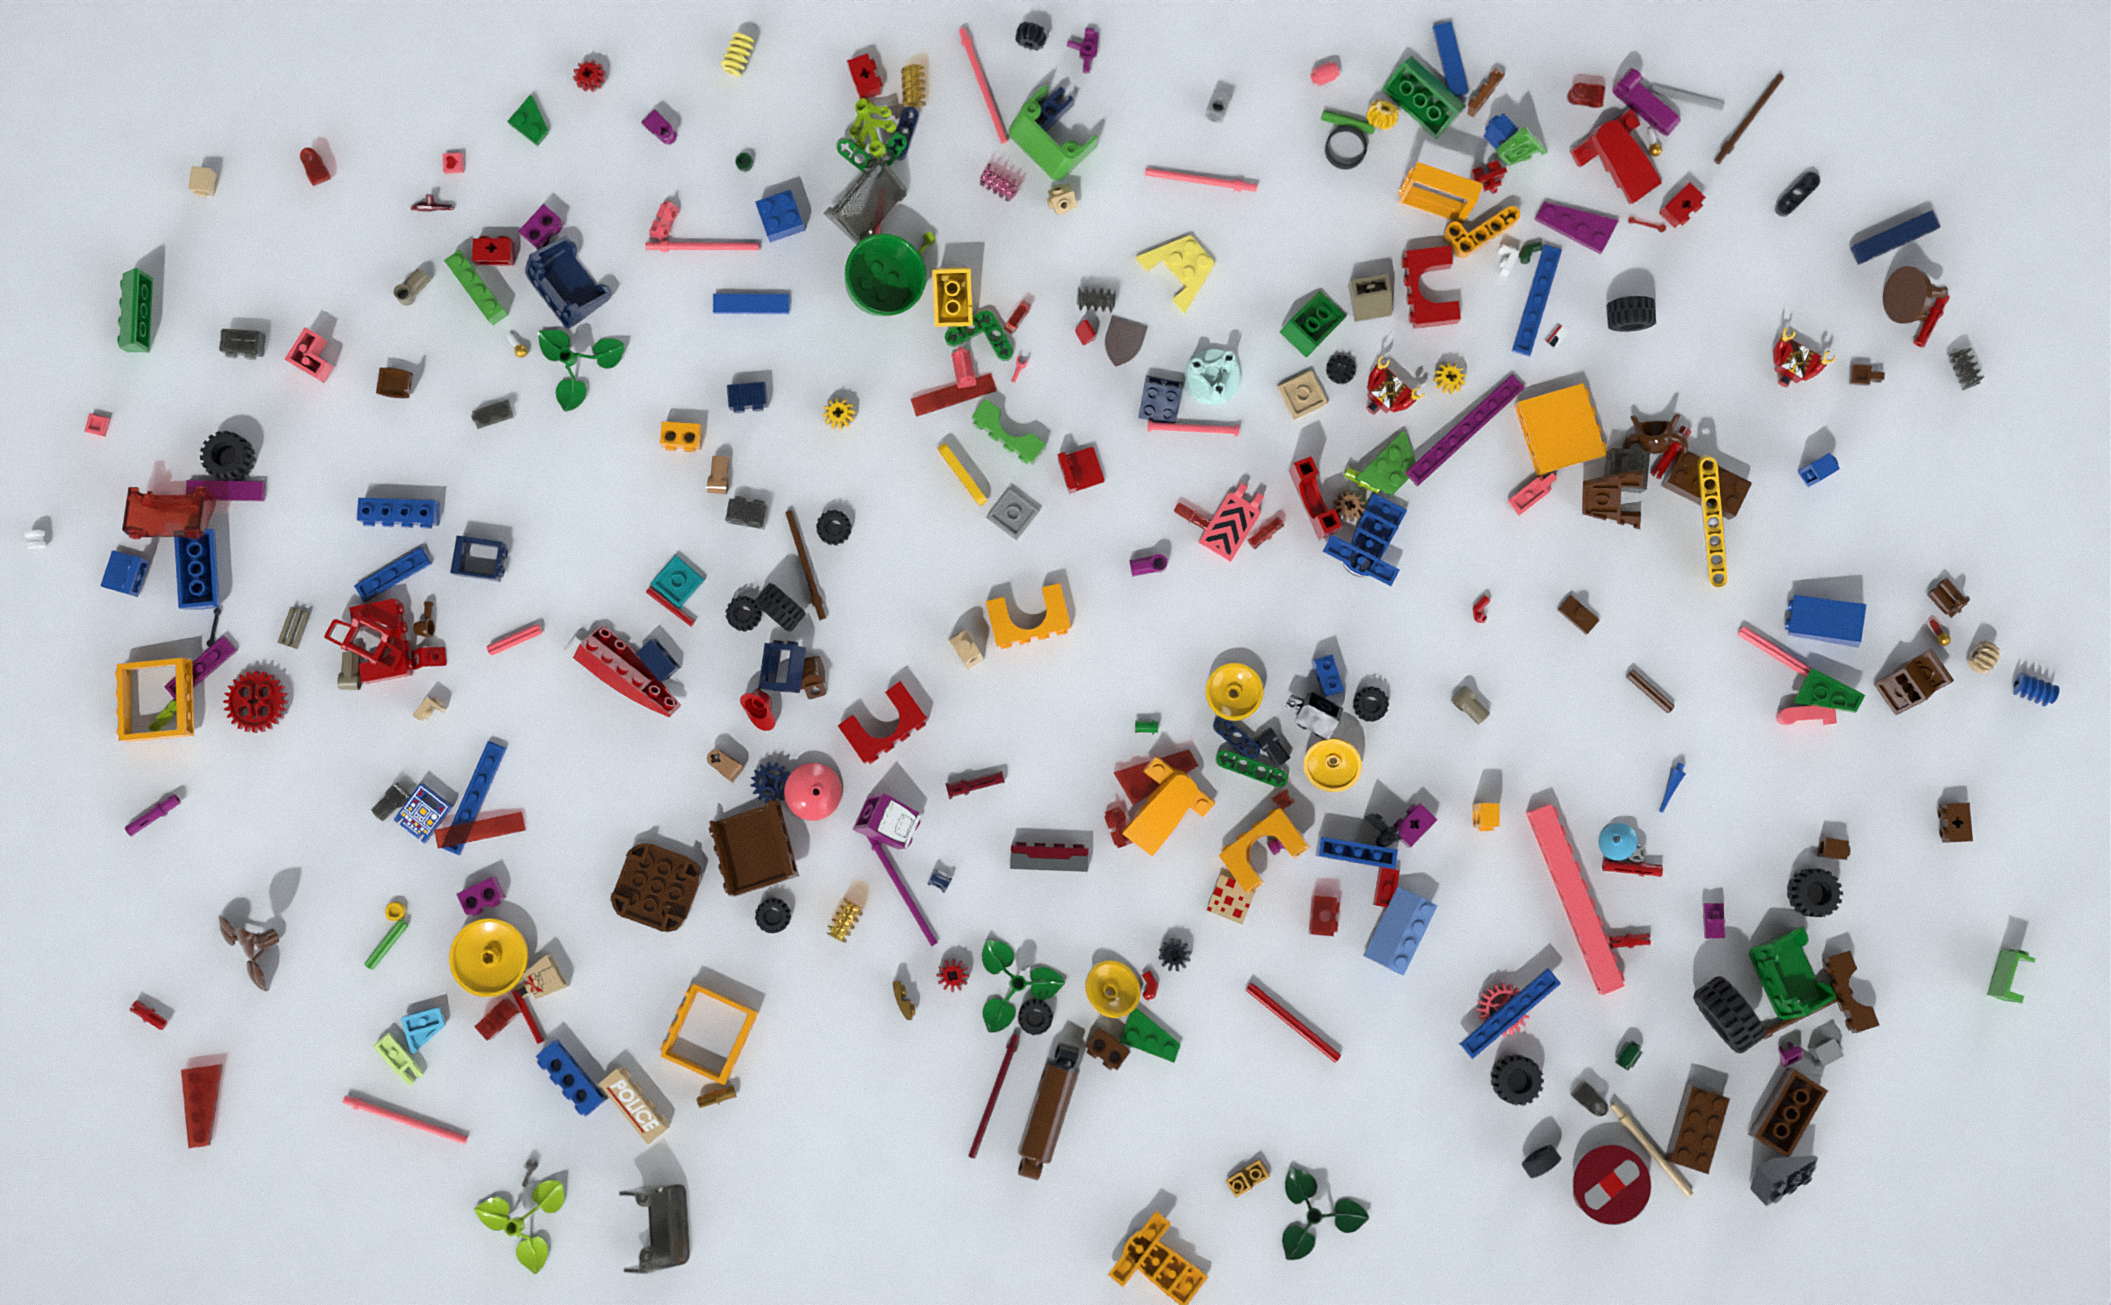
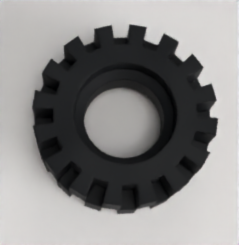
M834 509L833 511L828 510L825 514L823 512L822 516L817 520L818 523H816L817 534L828 545L837 546L840 543L843 544L845 540H848V536L851 535L852 527L848 517L843 512ZM831 521H838L841 524V530L836 535L827 532V524Z
M738 596L736 599H732L731 603H728L725 616L733 628L738 631L747 632V630L751 631L754 627L758 626V622L761 621L762 612L752 598ZM740 607H748L750 609L751 616L748 620H738L736 613Z
M1378 687L1363 688L1353 699L1354 713L1366 722L1379 720L1388 711V696L1386 697L1385 692L1381 691ZM1367 697H1374L1378 702V707L1373 712L1367 711L1364 707V700Z
M770 898L762 901L757 906L755 920L757 926L762 931L772 934L778 933L789 925L791 910L783 900ZM771 908H775L780 912V919L774 924L766 920V912Z
M1040 999L1026 1001L1018 1012V1022L1022 1030L1028 1034L1041 1035L1052 1025V1010L1046 1002ZM1034 1009L1041 1011L1043 1014L1042 1022L1037 1025L1031 1024L1028 1020L1029 1012Z

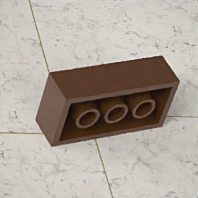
M1682 449L1675 456L1661 486L1701 506L1697 466L1700 456L1690 451L1684 454ZM1706 460L1703 462L1702 467L1709 469L1712 466V462ZM1718 466L1722 517L1730 520L1737 516L1752 482ZM1706 480L1704 483V487H1712L1714 484V480ZM1709 498L1706 501V506L1711 507L1715 505L1716 499Z
M1786 1068L1748 1135L1781 1156L1790 1157L1828 1090L1795 1069Z
M1686 1084L1664 1159L1671 1163L1709 1174L1730 1098Z

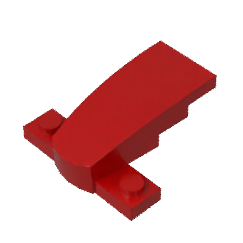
M1633 109L1626 110L1612 121L1598 125L1592 130L1586 140L1569 151L1578 167L1584 166L1599 155L1605 171L1610 172L1617 188L1622 189L1629 204H1634L1662 184L1651 162L1629 134L1641 125Z

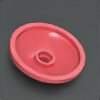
M820 763L800 765L788 776L784 787V797L788 808L799 818L810 821L821 820L831 815L838 807L842 796V786L837 774L828 766ZM817 788L819 791L818 795L814 796L812 793L813 789Z

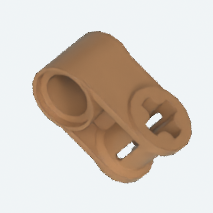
M712 750L707 755L709 765L731 782H734L745 768L723 751ZM720 754L719 759L721 761L713 763L714 758L712 756Z

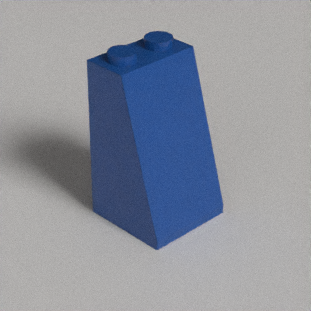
M1794 595L1793 600H1789L1788 611H1791L1790 619L1786 618L1785 630H1789V636L1859 648L1862 641L1867 604Z

